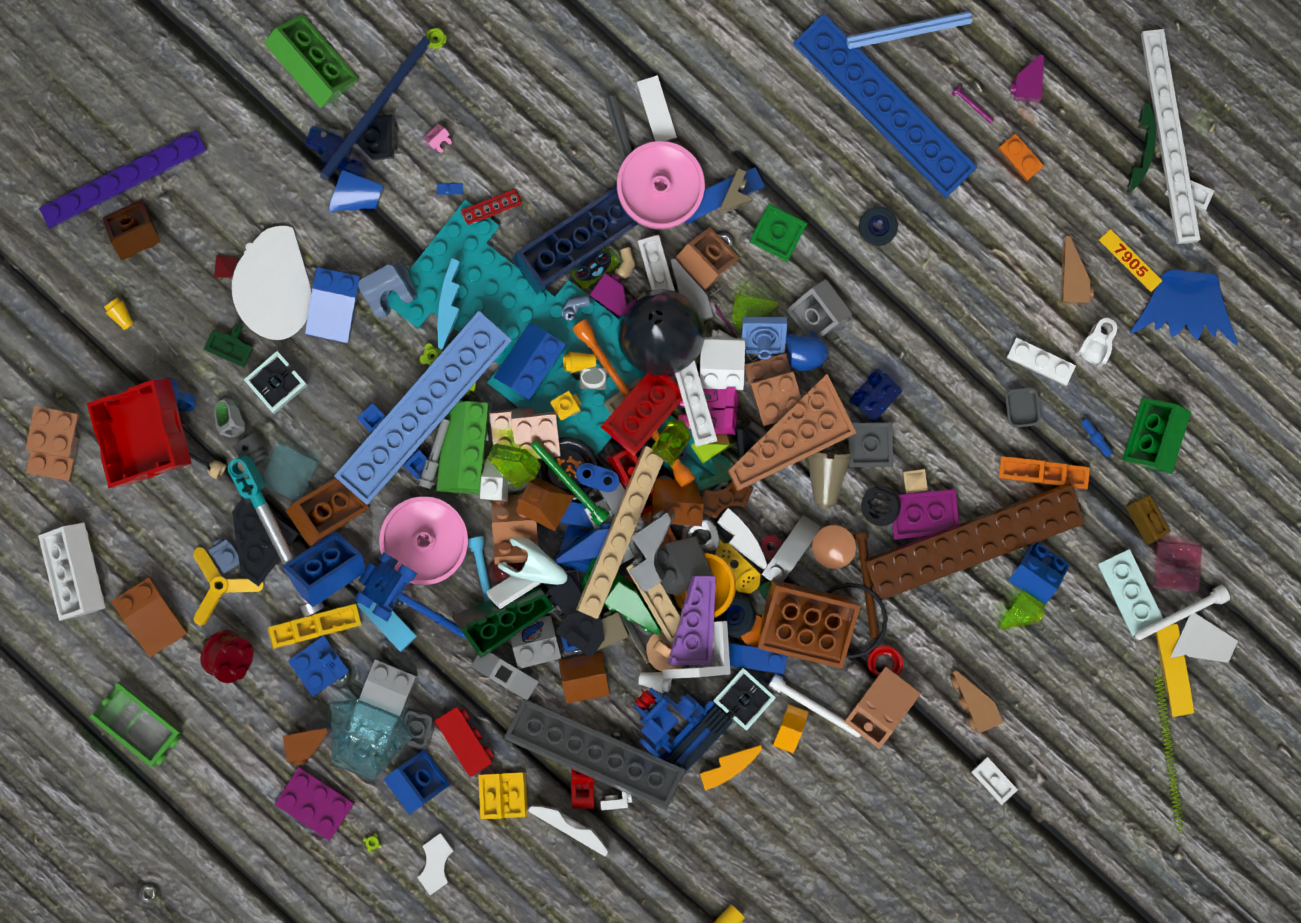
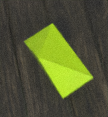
M716 434V442L698 447L693 443L691 447L701 462L705 463L736 444L731 434Z

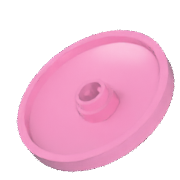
M667 141L649 142L633 150L622 163L617 178L618 198L625 212L637 223L653 229L673 228L690 219L699 208L705 189L703 171L696 158L682 146Z
M415 497L398 504L385 518L379 537L381 555L385 552L398 560L394 568L398 571L403 564L417 573L414 580H411L410 583L432 585L449 578L461 566L467 553L468 533L463 519L452 506L433 497Z

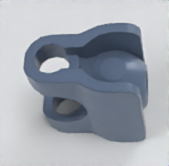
M402 262L386 265L361 279L358 283L362 295L378 318H384L390 314L391 307L388 306L387 299L392 290L405 303H411L417 300L418 297L408 269Z

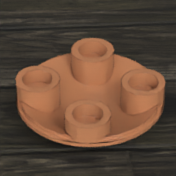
M833 524L818 531L812 542V551L814 557L821 565L831 569H838L851 562L857 545L850 531L842 526Z

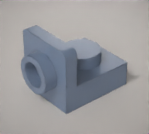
M221 538L211 544L212 549L209 550V553L213 555L224 574L240 565L238 552L229 539L223 540Z

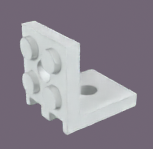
M727 621L714 622L712 665H689V668L663 670V679L730 674Z

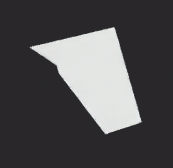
M1193 613L1189 616L1170 659L1187 655L1193 658L1229 662L1238 640L1196 613Z

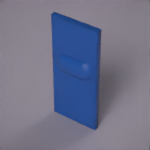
M463 183L437 184V195L463 194Z

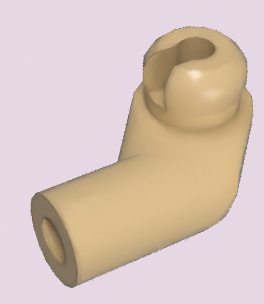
M630 247L620 250L623 262L619 268L615 269V276L619 279L628 278L635 268Z

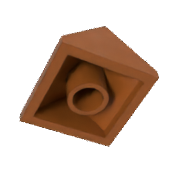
M602 652L595 653L592 658L588 655L558 660L566 704L610 695Z

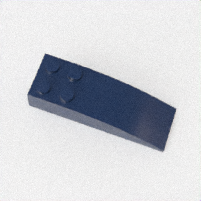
M616 186L518 250L512 260L534 291L539 294L638 226L639 223L634 221L623 209L618 198Z

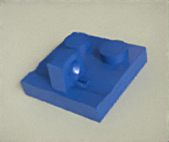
M325 635L288 660L312 697L350 672Z

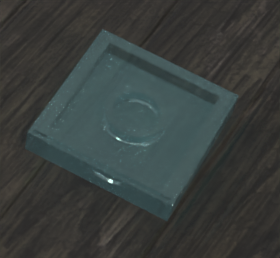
M278 444L262 477L264 486L297 501L304 496L319 462Z

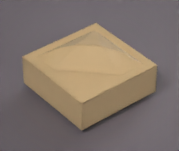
M925 469L903 472L905 494L928 491Z

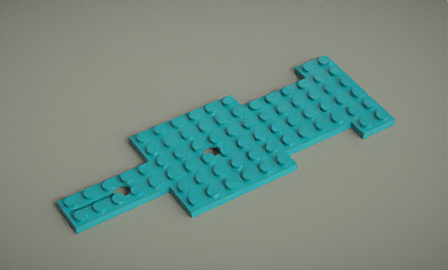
M465 199L408 271L418 294L417 300L405 303L395 291H392L387 299L388 306L419 330L432 313L438 317L442 287L451 258L460 261L461 265L453 282L461 287L453 305L460 309V314L453 329L460 333L480 310L512 339L509 345L494 360L500 367L529 323L548 332L566 344V349L531 402L494 379L497 371L487 384L518 408L533 407L534 414L555 412L551 405L552 400L567 391L571 395L576 394L582 404L579 406L580 412L564 420H560L556 414L558 437L580 439L589 445L595 455L598 456L612 438L601 428L602 424L611 415L604 402L616 395L620 390L608 372L606 390L580 389V380L574 379L570 371H564L563 354H568V352L595 354L572 330L576 324L587 319L593 328L599 347H601L602 352L612 363V366H614L626 386H629L639 378L642 380L646 373L635 369L620 350L617 336L619 319L588 295L590 306L580 307L573 320H565L562 316V309L567 300L587 294L569 280L555 297L547 290L537 294L519 268L487 244L500 228L498 224L488 217L467 225L461 210L473 205ZM596 357V368H605ZM671 415L657 429L659 433L668 430H679L685 435L687 459L680 461L696 477L693 481L696 482L701 496L704 490H710L731 464L721 454L702 463L691 447L695 443L692 432L689 429L681 428L678 421ZM663 461L662 465L674 474L670 462Z

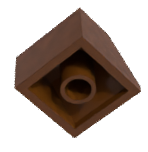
M143 200L137 201L103 218L110 242L121 261L133 257L136 253L147 248H152L161 242Z

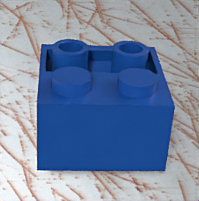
M1036 542L1029 546L1008 581L1045 605L1058 590L1071 564L1048 550L1044 545Z

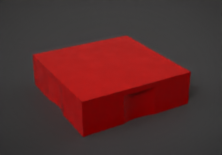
M170 378L153 379L133 386L123 393L108 395L87 403L94 434L100 447L101 461L108 488L128 486L192 464Z

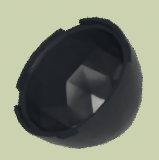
M653 289L641 293L625 307L620 316L617 336L622 354L635 369L646 374L661 376L682 371L698 357L705 339V328L701 313L685 295L668 289ZM656 311H661L663 315H657ZM650 314L653 315V318L651 319V321L649 320V315H650ZM656 320L662 321L659 324H655Z

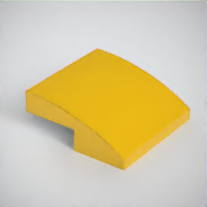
M526 772L478 775L480 819L528 817Z

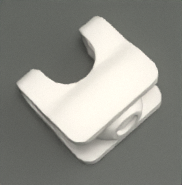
M1110 318L1101 319L1091 328L1087 338L1079 344L1074 355H1081L1084 360L1097 364L1098 367L1105 365L1110 357L1112 341L1117 332L1116 322ZM1101 327L1106 330V335L1101 333Z

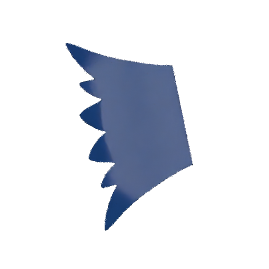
M1170 270L1160 276L1162 282L1156 287L1146 309L1130 332V334L1137 332L1154 321L1155 330H1158L1168 321L1171 337L1176 336L1187 324L1191 335L1198 340L1204 325H1206L1212 336L1216 337L1218 328L1237 346V340L1221 294L1218 277L1210 273Z

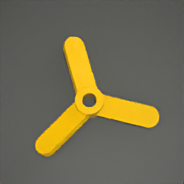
M198 547L194 550L193 557L210 584V589L194 616V622L197 625L202 626L207 623L223 594L230 592H258L263 589V582L258 587L247 578H223L204 548ZM218 582L223 583V588L220 590L215 588Z

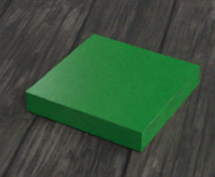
M768 204L749 243L788 263L808 223Z

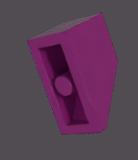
M1039 55L1015 77L1014 82L1011 81L1010 95H1013V101H1041L1044 55Z
M604 274L590 294V297L620 318L627 306L624 288L620 284L622 280L613 274L610 276Z

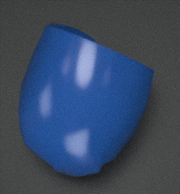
M811 330L809 336L786 334L790 369L808 371L824 364L829 350L824 341L813 330Z

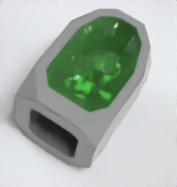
M227 398L217 402L214 417L219 434L234 437L245 431V423L235 403Z

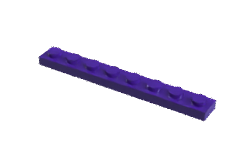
M194 131L40 207L39 210L48 228L51 229L207 150L198 132Z

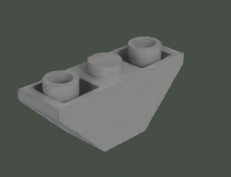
M491 652L482 658L477 655L471 665L472 668L526 700L529 699L539 682Z

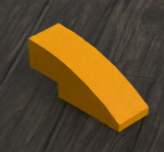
M761 745L719 757L720 767L700 773L704 790L719 786L743 771L761 752Z

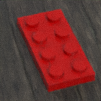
M646 374L602 424L601 428L635 456L683 400L679 385L667 374L661 376Z

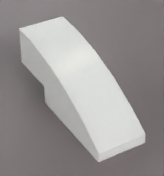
M728 508L717 524L734 536L729 543L765 570L767 563L757 540L742 520Z

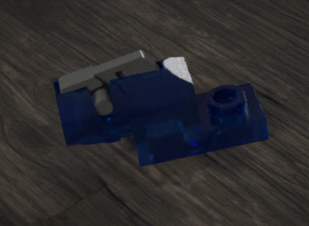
M312 126L305 145L321 155L324 153L321 161L327 165L346 138L341 130ZM351 149L337 169L365 178L367 170L363 167L364 164L354 159L351 162L348 161L352 152Z

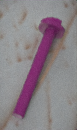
M958 85L956 87L957 90H954L952 95L958 94L991 124L994 119L960 90L963 86Z

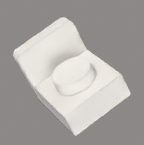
M622 791V799H618V795L605 796V800L600 801L601 810L628 808V803H632L631 795Z

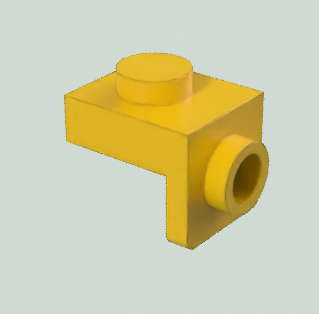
M569 391L551 401V405L560 420L578 414L580 412L579 406L582 405L576 394L571 395Z

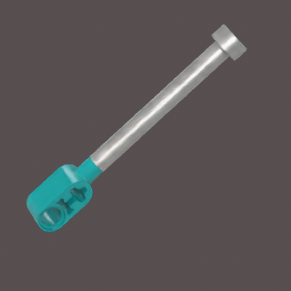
M247 455L237 457L228 465L229 474L240 495L247 499L250 498L283 565L294 559V556L262 494L264 481L251 457ZM238 462L244 465V472L238 468ZM299 595L303 603L300 609L304 617L324 608L322 602L312 607Z

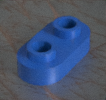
M590 463L580 465L576 471V478L583 485L604 492H613L619 486V477L614 471ZM585 470H590L591 476L589 478L583 477ZM606 477L612 478V483L610 485L604 484V479Z

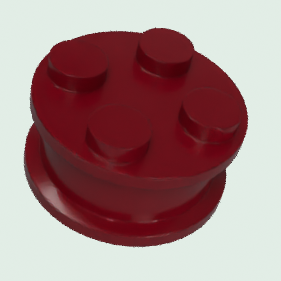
M221 630L203 641L204 647L201 652L200 661L205 672L213 675L222 683H232L245 677L246 672L251 666L254 653L253 647L248 640L240 637L232 630Z

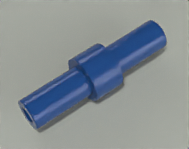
M1088 418L1081 422V425L1090 435L1089 439L1091 442L1099 447L1106 458L1111 456L1114 452L1104 441L1105 437L1103 434L1095 429Z

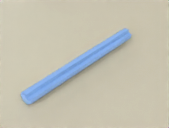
M967 11L851 35L846 38L848 48L852 49L971 24L972 15L971 12Z

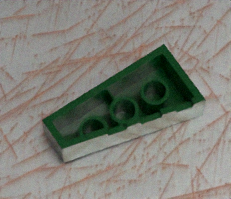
M537 585L501 609L492 600H488L452 617L479 657L482 658L553 610L554 607L539 585Z

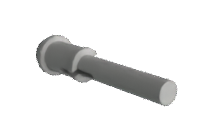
M442 419L429 460L425 461L421 478H418V485L431 489L432 485L435 484L433 480L439 466L437 461L450 423L449 420Z

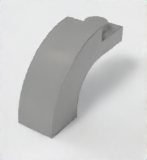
M802 515L761 575L770 581L774 579L784 582L821 526L805 515Z

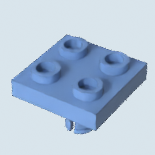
M743 317L741 339H745V353L758 354V357L763 360L769 359L772 354H785L787 317Z

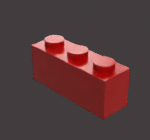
M621 447L606 456L626 490L638 458L636 455L633 456L624 447ZM653 487L641 515H645L652 510Z
M456 707L435 720V723L468 776L471 777L492 764L493 761L491 759L494 755L488 746L483 747L480 739H482V736L476 727L471 728L468 723L471 718L464 708L460 710L459 707Z

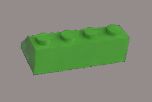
M303 14L277 26L264 42L271 53L274 54L320 108L334 102L359 80Z
M470 401L458 402L444 417L450 423L440 453L437 491L480 495L489 404Z

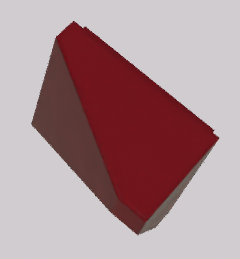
M216 255L214 277L233 279L238 258Z

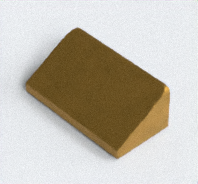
M1150 494L1126 506L1147 545L1171 532Z

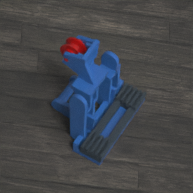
M652 687L649 691L646 690L645 692L641 689L642 695L640 697L634 696L636 704L633 708L643 716L639 719L645 725L641 731L647 736L645 740L641 738L639 742L656 758L658 757L685 769L684 775L733 724L711 701L703 708L689 694L686 696L682 694L680 697L682 701L678 705L665 693L661 697ZM651 704H656L654 708L650 711L649 706ZM669 704L690 722L671 743L668 741L670 736L667 733L679 720L666 709Z

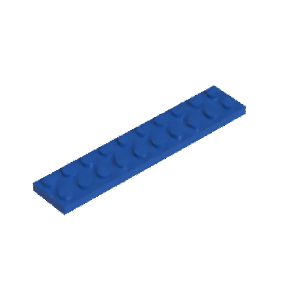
M823 13L793 43V46L946 199L977 169V166L858 47L849 49L846 43L847 36Z

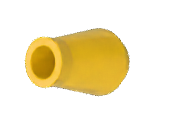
M118 297L104 307L107 311L106 314L124 331L134 324L124 301H121Z
M577 352L563 354L564 371L574 373L590 367H596L595 354Z

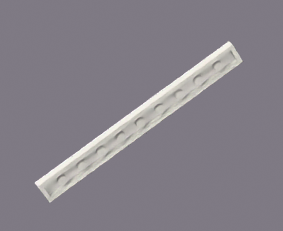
M1164 29L1143 31L1141 39L1176 243L1198 242L1200 235Z
M659 235L639 240L638 244L651 290L668 289L675 291ZM694 360L688 367L675 374L696 447L716 442L717 437Z

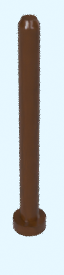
M869 533L853 534L854 539L858 542L863 585L873 590L864 559L868 558L866 538H869ZM864 591L870 637L872 639L878 638L879 632L874 597Z

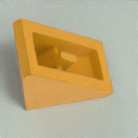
M788 704L773 746L794 753L809 712Z

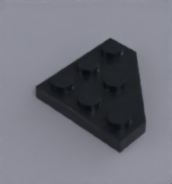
M243 497L232 511L241 575L259 587L280 560V557L250 498ZM274 516L290 547L299 534Z

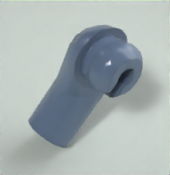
M588 295L567 300L562 309V316L565 320H573L580 307L590 306Z

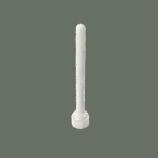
M1223 585L1214 588L1209 596L1137 631L1135 638L1141 640L1213 603L1223 604L1229 601L1230 595L1228 590Z
M777 673L774 674L767 689L774 693L775 691L778 693L783 692L855 737H861L858 732L844 723L845 720L786 685V681L783 680L782 676Z

